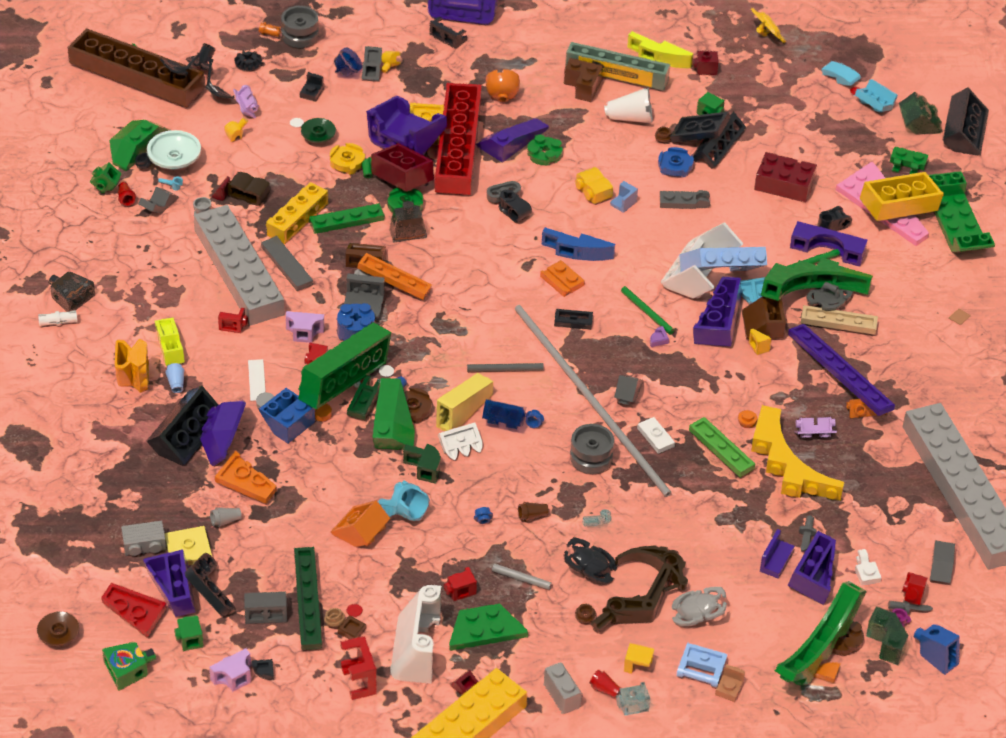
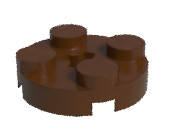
M410 388V391H406L404 394L412 422L418 424L430 415L432 400L426 391L419 388Z
M853 621L845 635L846 637L844 639L838 638L832 651L833 654L848 656L850 652L860 650L864 639L860 623Z

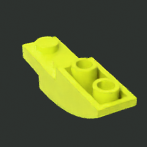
M633 31L628 34L627 48L638 52V57L667 63L673 68L692 67L693 53L665 40L660 44Z

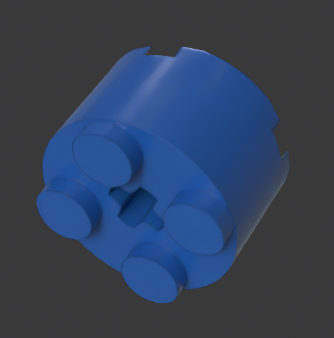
M343 304L337 314V335L340 340L345 341L373 322L375 323V314L369 304Z

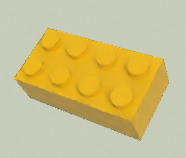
M926 172L866 181L864 182L859 199L876 221L938 211L943 193Z

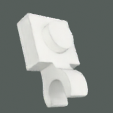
M866 549L857 550L859 556H856L858 565L855 566V572L861 586L880 583L882 577L876 563H869Z

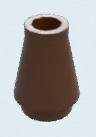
M523 502L518 505V517L525 522L549 514L547 504Z

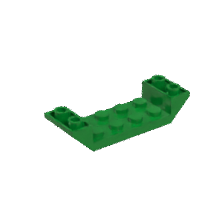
M962 172L929 175L943 193L938 211L933 212L951 252L995 247L990 232H982L965 196L967 182Z

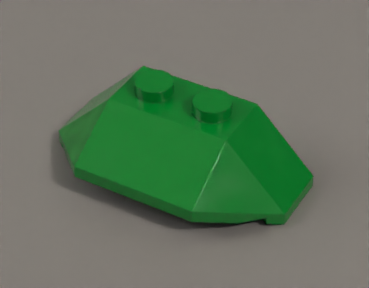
M145 119L129 122L109 140L112 164L128 171L135 165V158L139 154L147 153L148 143L154 136L171 130Z

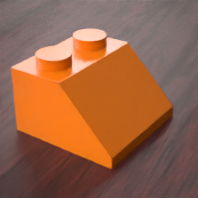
M374 500L353 506L330 533L354 547L368 546L373 543L376 534L386 528L385 524L391 518L378 501Z

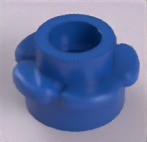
M533 409L526 413V424L529 427L537 428L542 425L544 416L540 411Z
M480 507L474 511L475 516L473 518L479 524H486L490 522L493 513L489 507Z

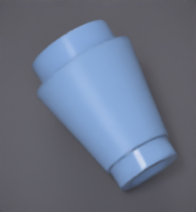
M170 364L165 372L172 392L180 393L183 391L185 370L181 364Z

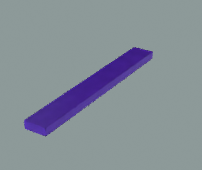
M805 324L788 330V335L878 416L895 409V404Z

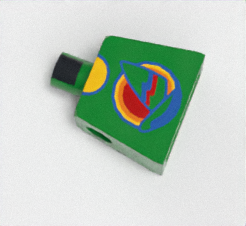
M136 642L102 649L103 662L118 691L148 675L147 663L156 660V655L152 648L141 652Z

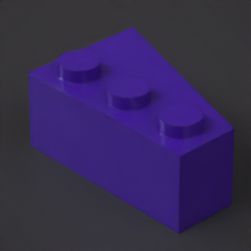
M817 531L794 570L787 586L824 605L831 590L830 582L833 572L832 564L836 540Z
M183 549L143 559L149 576L174 616L178 617L196 612L192 585L185 576V571L189 568Z

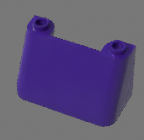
M428 0V13L434 18L442 17L448 20L489 24L495 17L499 0Z
M398 95L366 111L369 138L373 144L384 149L399 143L424 155L447 127L445 115L437 113L433 115L430 122L410 113L409 102Z

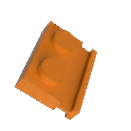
M562 260L547 267V270L540 271V277L563 297L567 293L571 294L585 285V280Z

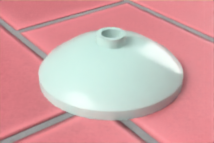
M179 130L162 132L154 136L147 146L149 159L155 165L165 169L185 168L194 163L201 154L199 140L194 135Z

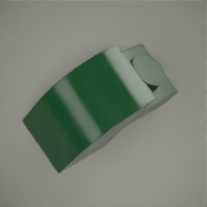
M426 444L425 449L405 445L403 449V463L417 466L418 480L436 484L440 475L441 457L439 451L430 444Z

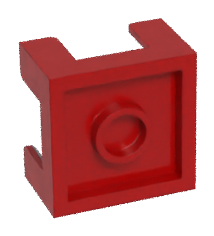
M366 637L340 641V647L343 651L357 648L356 658L341 661L343 675L350 674L352 681L362 679L365 686L364 688L349 691L351 700L376 695V666Z

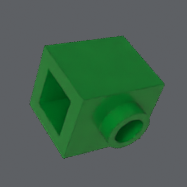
M707 92L698 100L696 114L725 112V100Z
M198 615L177 619L178 628H174L176 641L180 640L182 650L188 651L203 648V634Z

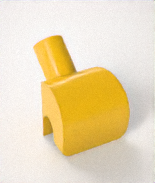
M383 52L382 62L384 65L380 70L386 74L391 66H398L401 62L396 61V58L400 56L401 52Z
M243 117L239 122L231 121L225 125V133L231 142L235 141L237 136H240V139H242L243 128L248 123L246 118Z

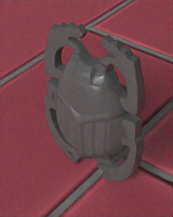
M825 282L822 288L811 290L807 294L806 300L811 305L818 304L823 310H836L842 307L845 301L850 299L853 291L839 289L838 286Z

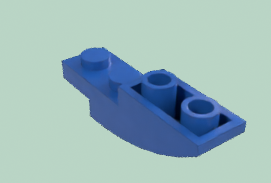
M546 227L542 231L541 245L556 249L555 255L584 261L612 260L615 257V243L583 233L578 238Z

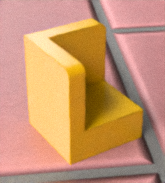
M630 643L625 657L624 672L632 674L635 664L649 667L653 662L654 648Z

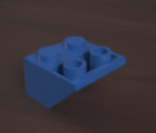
M288 388L283 389L259 408V412L273 434L287 444L315 423V409L298 400V395Z

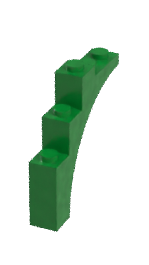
M821 258L817 265L799 260L794 268L775 263L764 278L761 296L779 301L784 295L796 290L822 288L825 282L836 285L839 289L868 295L873 275L839 266V262L826 258Z
M851 581L843 582L827 612L808 639L792 656L779 663L774 672L780 674V678L789 683L793 682L800 686L811 683L821 661L829 659L838 638L847 634L867 590Z

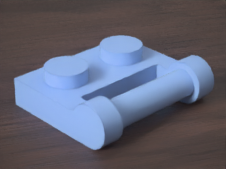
M687 643L676 676L681 678L685 676L710 683L712 687L717 688L728 654ZM688 665L691 667L714 673V675L712 676L709 674L686 668V666Z

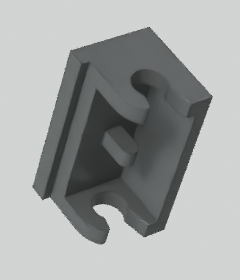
M286 591L244 593L245 624L287 622Z

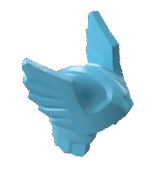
M404 480L402 483L398 482L395 484L391 499L381 498L378 503L389 517L400 515L411 521H420L429 507L430 498L420 490L419 486Z

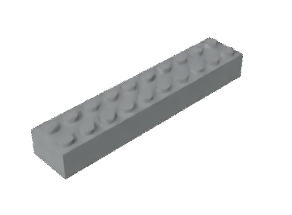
M941 403L906 411L903 429L988 570L1005 566L1006 508Z

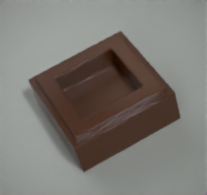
M349 615L339 626L337 633L347 639L358 638L366 630V624Z

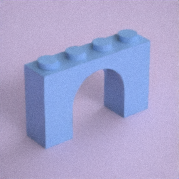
M766 247L699 248L679 254L681 272L694 265L700 271L730 267V272L748 271L767 265Z

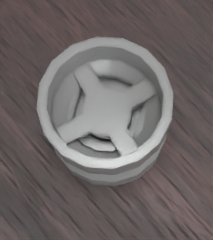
M206 197L195 199L193 202L194 214L211 210V200Z

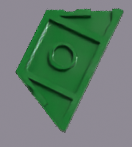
M500 603L459 610L449 642V650L453 651L527 638L528 630Z

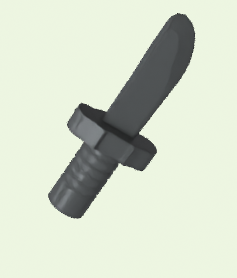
M811 515L806 517L805 526L799 527V533L803 534L801 551H805L808 548L810 537L815 536L817 529L813 528L814 517Z
M904 600L903 602L888 601V609L900 608L905 610L907 614L910 609L920 611L933 610V607L929 605H912Z

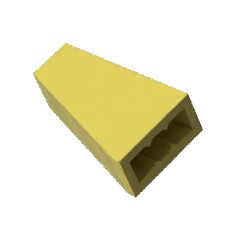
M477 373L441 396L437 400L436 427L443 431L461 427L493 395L494 381Z

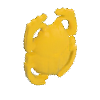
M752 7L751 11L762 21L756 29L757 32L763 37L772 32L785 43L786 40L780 34V30L774 21L766 13L758 12Z

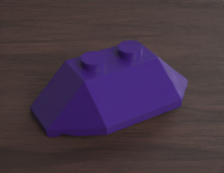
M243 399L222 402L217 407H212L207 414L208 419L202 427L203 433L200 440L212 466L224 460L227 455V450L232 443L246 405Z

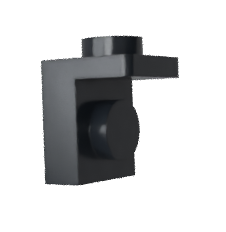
M308 72L306 83L299 92L300 98L316 102L324 90V77Z

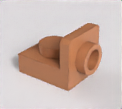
M726 664L715 695L735 702L744 684L745 671L736 666Z

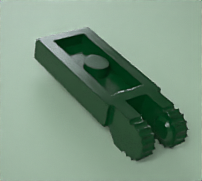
M371 376L365 377L347 409L348 416L366 420L379 394L381 379H377L374 386H370Z

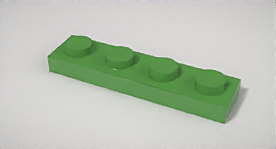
M703 417L689 425V431L739 477L755 469V463L708 419Z

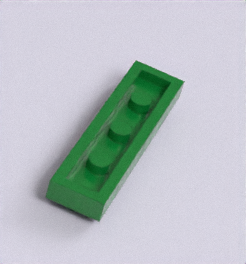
M380 203L309 217L314 234L384 221V213Z

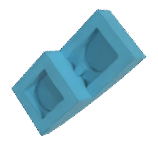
M831 61L822 68V74L836 77L838 84L851 86L861 78L859 73L838 62Z

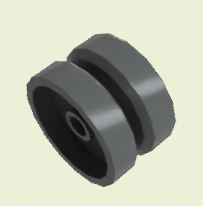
M293 6L283 12L281 15L282 39L286 44L296 48H305L317 42L319 38L318 14L314 9L307 6Z
M592 423L576 428L571 437L570 461L577 470L587 474H597L607 470L613 460L614 437L612 432L600 424Z

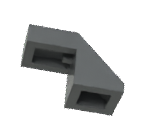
M365 46L362 80L379 81L382 47Z
M156 187L150 200L141 198L138 204L152 212L162 214L179 196L166 189Z
M935 540L930 580L945 583L951 582L955 543Z

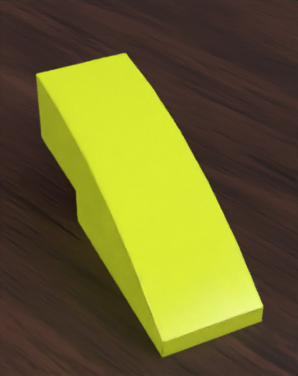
M174 318L155 320V327L165 365L185 363L183 348Z

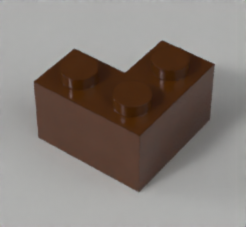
M569 58L564 71V84L576 87L575 99L592 102L602 82L603 66Z

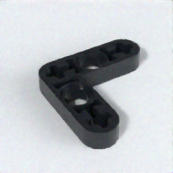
M204 553L185 571V576L220 615L226 616L234 609L233 604L208 577L217 567V563L210 554Z

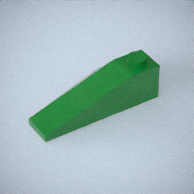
M381 378L373 428L374 448L403 450L405 445L414 446L415 429L401 379Z

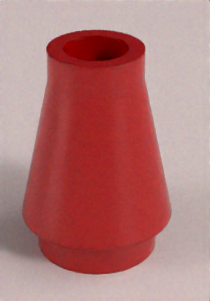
M121 182L118 185V200L124 206H130L135 202L136 194L129 187L128 183Z
M599 669L594 673L589 682L593 689L610 695L613 698H616L622 690L605 671L602 672Z

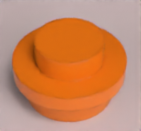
M744 410L739 413L738 421L742 427L751 428L757 422V415L753 411Z

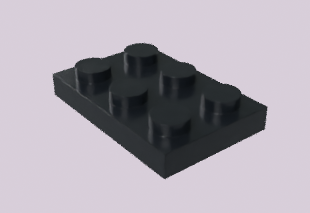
M729 112L681 117L670 135L671 141L682 143L689 140L699 141L706 138H718L730 119Z

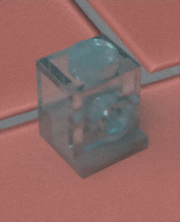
M640 682V685L620 688L616 701L618 708H622L624 716L649 711L650 696L645 682Z

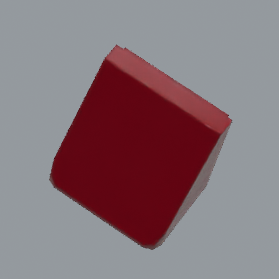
M229 176L223 180L213 193V199L225 200L228 195Z
M468 670L450 685L459 694L463 695L479 681L471 670Z

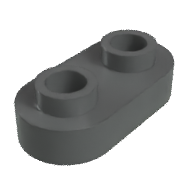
M508 181L487 188L486 198L493 203L501 202L500 193L503 190H512L520 196L521 185L516 181Z

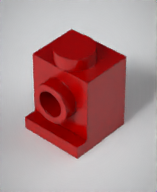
M310 342L309 353L305 355L304 364L308 365L317 357L325 354L328 351V346Z
M466 567L464 572L448 576L447 582L444 583V590L447 595L450 594L453 602L476 595L477 581L469 567Z
M908 572L902 590L905 593L904 601L920 605L928 577Z

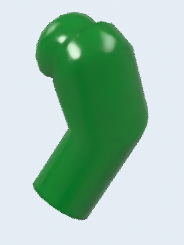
M371 156L362 162L364 178L372 177Z

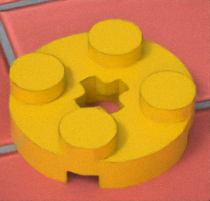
M345 143V146L341 147L340 144L336 145L330 151L331 168L346 172L347 174H355L356 170L362 167V162L365 160L363 149L353 143Z

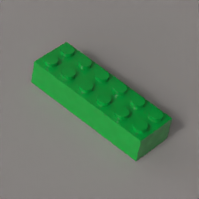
M373 322L333 349L328 350L322 356L317 357L308 365H305L301 371L302 377L301 384L299 385L298 400L317 410L386 364L392 332Z

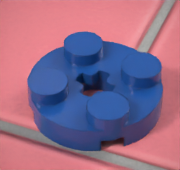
M671 147L664 153L663 151L660 152L658 156V167L663 175L686 177L693 168L694 158L692 154L691 156L688 154L686 149Z

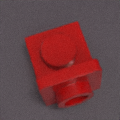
M240 308L239 314L220 312L218 315V327L221 331L241 334L243 326H247L248 316L245 315V308Z

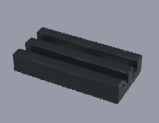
M556 309L554 327L591 330L593 312Z

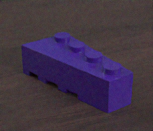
M721 278L713 292V297L711 300H708L706 309L700 314L698 323H695L693 327L694 344L732 346L742 295L741 278Z

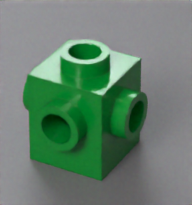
M108 162L102 167L98 166L93 170L90 183L103 194L108 190L112 191L117 186L122 173Z

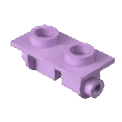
M243 85L239 91L233 89L236 96L235 99L240 105V111L246 116L249 115L256 118L254 112L258 110V103L253 96L250 86Z
M831 417L817 418V425H814V418H799V420L795 421V426L799 428V431L794 432L800 434V437H812L814 433H819V437H831V433H837V431L832 430V427H835V419H831Z

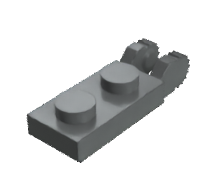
M705 190L697 192L660 191V208H707L711 205L709 200L710 193Z

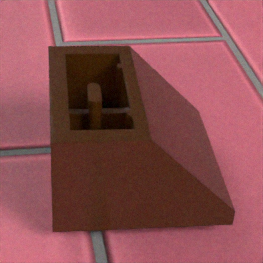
M762 296L742 309L746 339H749L751 329H755L771 339L784 338L786 320L782 298L777 301Z

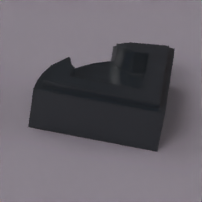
M273 659L251 661L252 669L257 676L265 680H274Z

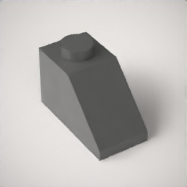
M619 375L614 398L619 399V403L630 405V402H636L643 379Z

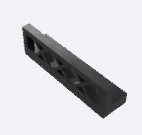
M734 111L729 113L730 119L720 137L704 139L692 154L694 162L703 158L712 169L716 167L746 128ZM733 122L739 127L738 130H734ZM725 132L730 134V140H726ZM717 142L722 143V150H718ZM709 152L714 153V161L708 155Z

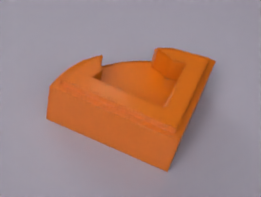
M829 662L820 665L814 677L834 684L840 663Z

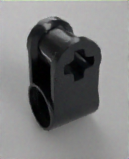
M503 190L500 193L501 202L498 208L500 212L508 216L513 222L517 223L532 213L531 205L514 191Z
M836 206L819 214L817 226L839 231L850 226L852 217L846 215L841 206Z

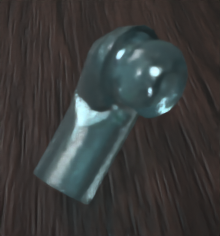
M604 509L600 511V515L583 516V526H598L609 523L612 519L611 512Z

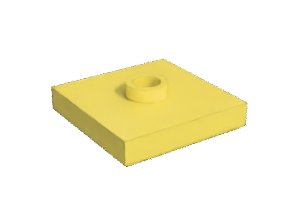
M204 526L164 533L168 553L183 549L188 565H192L204 553L212 556Z

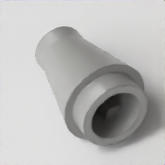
M215 507L214 510L210 511L211 523L213 526L221 527L233 521L241 520L240 508Z

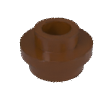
M659 127L655 132V138L662 143L669 142L672 132L668 127Z
M581 604L575 611V617L581 623H590L595 619L596 611L590 604Z

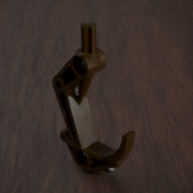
M650 545L632 548L616 556L615 564L617 566L628 561H641L653 566L659 573L646 595H637L631 598H609L607 606L602 610V614L591 622L593 630L596 632L601 631L609 623L637 624L653 622L665 592L675 588L681 591L687 589L688 579L683 576L686 561L679 555V552L669 550L668 547Z

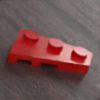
M110 583L101 597L104 605L147 638L167 609V602L114 583Z

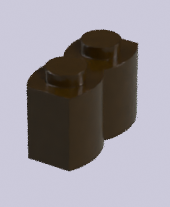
M237 172L228 184L229 196L238 200H245L247 203L255 206H260L270 193V183L268 181L253 177L245 172Z

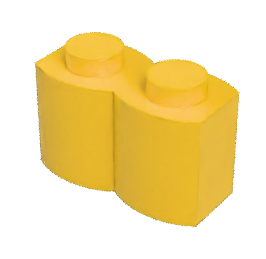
M593 167L576 174L575 185L577 189L581 190L586 199L590 200L593 204L613 197L612 184L603 176L598 168Z

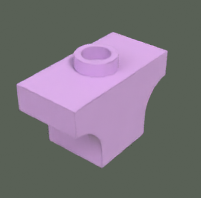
M286 312V330L293 333V341L312 343L313 337L316 334L324 333V314Z
M245 648L210 666V680L214 685H227L232 692L251 683L249 669L251 667V655L249 651Z

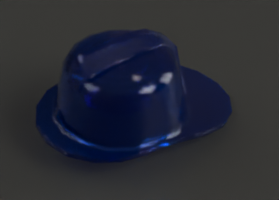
M348 47L340 50L333 61L337 68L335 73L340 72L345 77L359 72L363 67L359 56Z

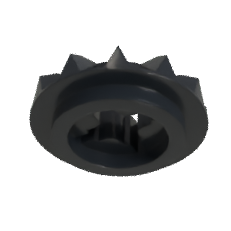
M243 50L242 53H237V56L234 58L236 67L241 70H255L262 64L261 55L257 54L256 51L251 52L249 50L245 52Z

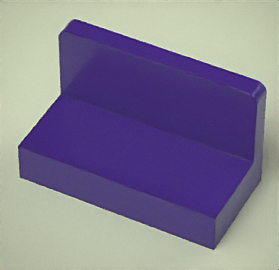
M779 529L776 530L763 553L760 572L779 579L795 546L780 540L781 530Z

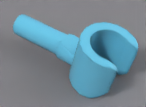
M174 177L173 181L162 178L158 180L160 183L172 186V189L175 191L179 190L180 186L183 185L181 177Z

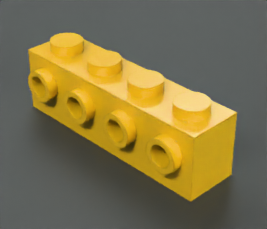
M311 182L306 187H303L295 197H292L284 207L280 208L272 218L268 219L266 222L267 236L271 238L277 236L285 245L309 222V217L316 216L328 205V190Z

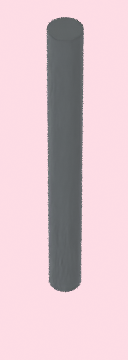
M543 363L467 364V372L544 370Z

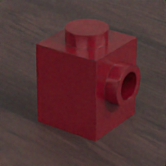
M697 51V57L693 58V68H696L697 75H717L719 64L718 51Z

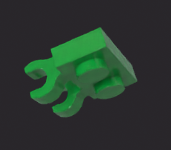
M894 146L890 157V162L894 164L892 171L899 173L901 165L911 167L909 174L918 173V170L924 171L929 155Z

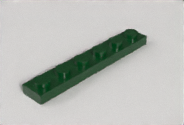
M314 547L294 548L301 650L322 649Z

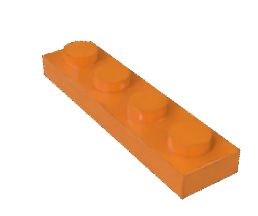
M368 253L363 256L357 266V269L372 276L384 277L385 282L424 300L432 287V284Z

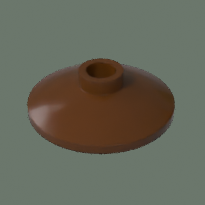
M67 612L47 614L37 625L39 639L50 646L69 644L79 633L78 620Z

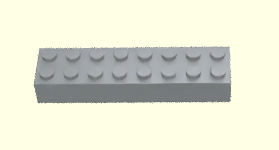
M228 204L194 214V231L238 307L245 308V315L248 316L249 326L285 315L284 298Z

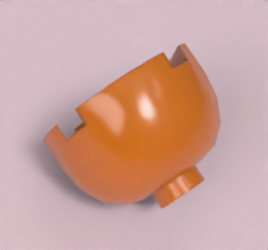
M503 69V72L498 73V70H494L486 76V90L488 94L500 102H506L514 98L519 92L520 79L519 75L514 71Z

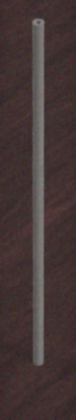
M517 305L515 311L663 495L665 497L670 496L672 492L522 306Z

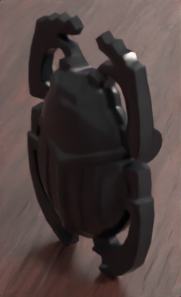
M573 537L568 541L567 547L572 545L574 553L568 556V551H564V562L596 583L605 585L613 581L614 578L611 577L610 571L617 570L613 556L600 547L598 548L593 545L589 548L590 543L583 539Z

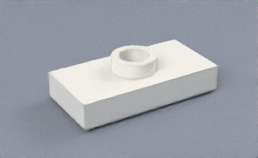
M655 417L638 423L637 429L658 454L675 447L674 440Z

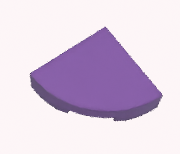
M663 326L656 328L655 332L651 335V347L669 344V338Z

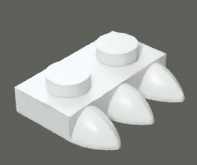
M475 422L438 434L443 452L453 460L457 458V449L465 456L469 455L470 445L479 453L482 450V439Z

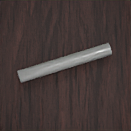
M495 563L492 567L493 572L550 590L552 582Z

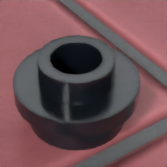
M141 153L135 158V164L139 169H147L152 164L147 153Z

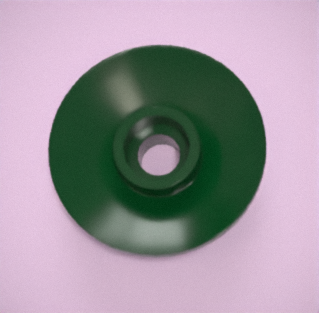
M312 118L301 126V135L306 140L314 143L329 141L336 134L334 123L325 118Z

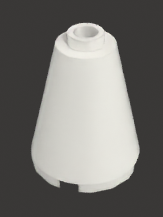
M644 88L607 102V106H604L605 115L613 120L651 123L653 117L649 89Z

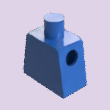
M937 624L931 625L926 630L919 627L914 632L913 637L920 642L921 656L942 674L946 675L959 665V635Z

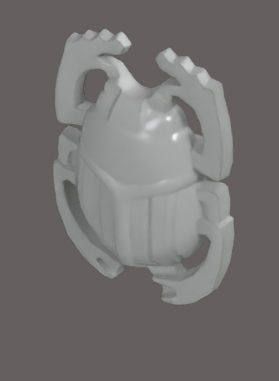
M708 587L703 589L704 594L701 590H693L678 596L671 606L672 610L675 609L678 612L675 617H672L673 622L678 626H691L725 614L727 603L724 602L723 606L718 604L721 594L723 598L727 596L725 590L722 587ZM716 592L718 593V595H713L709 593Z

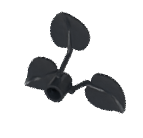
M203 43L200 52H197L196 56L186 57V61L189 62L187 66H181L174 61L160 58V61L169 70L180 75H188L187 70L191 65L208 71L205 88L209 92L222 98L235 97L229 95L220 87L213 85L210 81L211 71H213L212 63L214 61L212 57L216 51L215 47Z

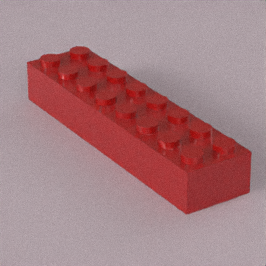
M447 82L443 115L446 116L447 127L440 135L435 173L436 193L471 195L482 85Z

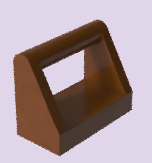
M349 243L345 253L346 267L357 268L358 263L366 253L384 261L386 246Z

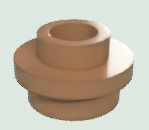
M339 608L329 609L324 618L326 625L330 627L340 626L345 621L344 612Z

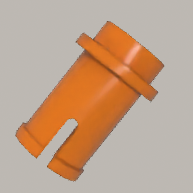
M267 22L260 23L259 33L279 38L281 27L269 25Z

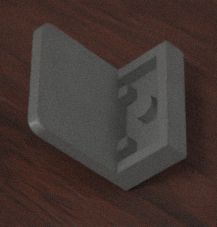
M347 274V293L344 304L367 303L371 306L375 319H379L385 295V278Z

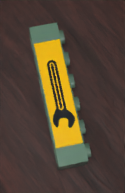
M571 42L566 51L565 67L569 58L595 63L603 66L602 77L663 91L669 81L670 64L575 42Z

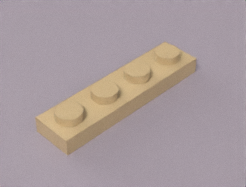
M803 305L801 323L875 335L878 316L839 310H823L820 307Z

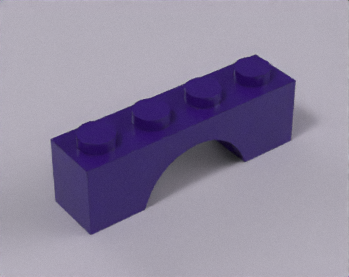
M797 221L791 235L790 248L806 253L818 247H826L832 250L838 249L843 263L860 267L866 253L868 239Z

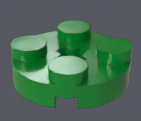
M536 135L535 139L528 144L527 155L530 156V160L535 164L547 166L550 162L555 161L557 163L562 158V142L558 139Z
M398 187L389 193L387 206L392 213H394L396 208L404 207V202L402 201H411V206H418L419 211L416 212L414 209V212L409 214L407 211L401 215L397 212L398 218L405 219L423 210V195L414 188L406 192Z

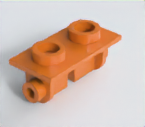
M852 399L850 402H846L849 418L877 415L860 399Z

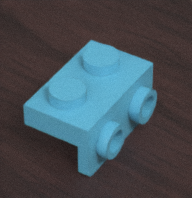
M873 79L869 80L866 88L857 89L855 92V96L860 98L859 101L871 105L873 110L880 113L892 110L898 94Z

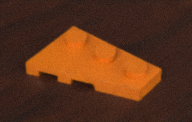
M237 451L232 454L215 475V482L265 504L268 503L277 491V486L264 474L252 468L250 462H245Z

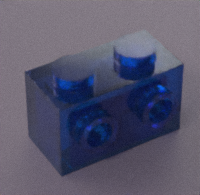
M486 399L482 418L487 419L489 424L498 425L501 422L505 423L508 428L517 429L518 426L524 425L527 407Z

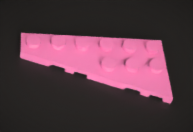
M872 161L837 184L836 191L872 215L859 199L864 182L885 179V177ZM915 215L880 221L915 246L926 240L929 232Z

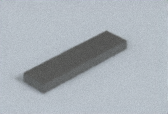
M277 236L261 242V248L296 291L313 285V279Z

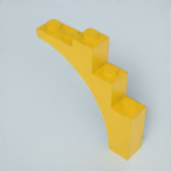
M762 405L753 436L751 451L769 455L766 473L784 476L781 494L800 498L801 492L841 501L844 482L829 478L804 464L785 442L780 426L781 409Z

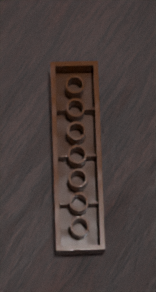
M88 28L67 47L70 64L186 108L205 89L203 71L190 67L187 70L188 75L174 73L160 61L161 57L166 60L171 59ZM174 61V62L178 63V64L181 65V66H187V65H185V64H182V63H179V62H177V61Z

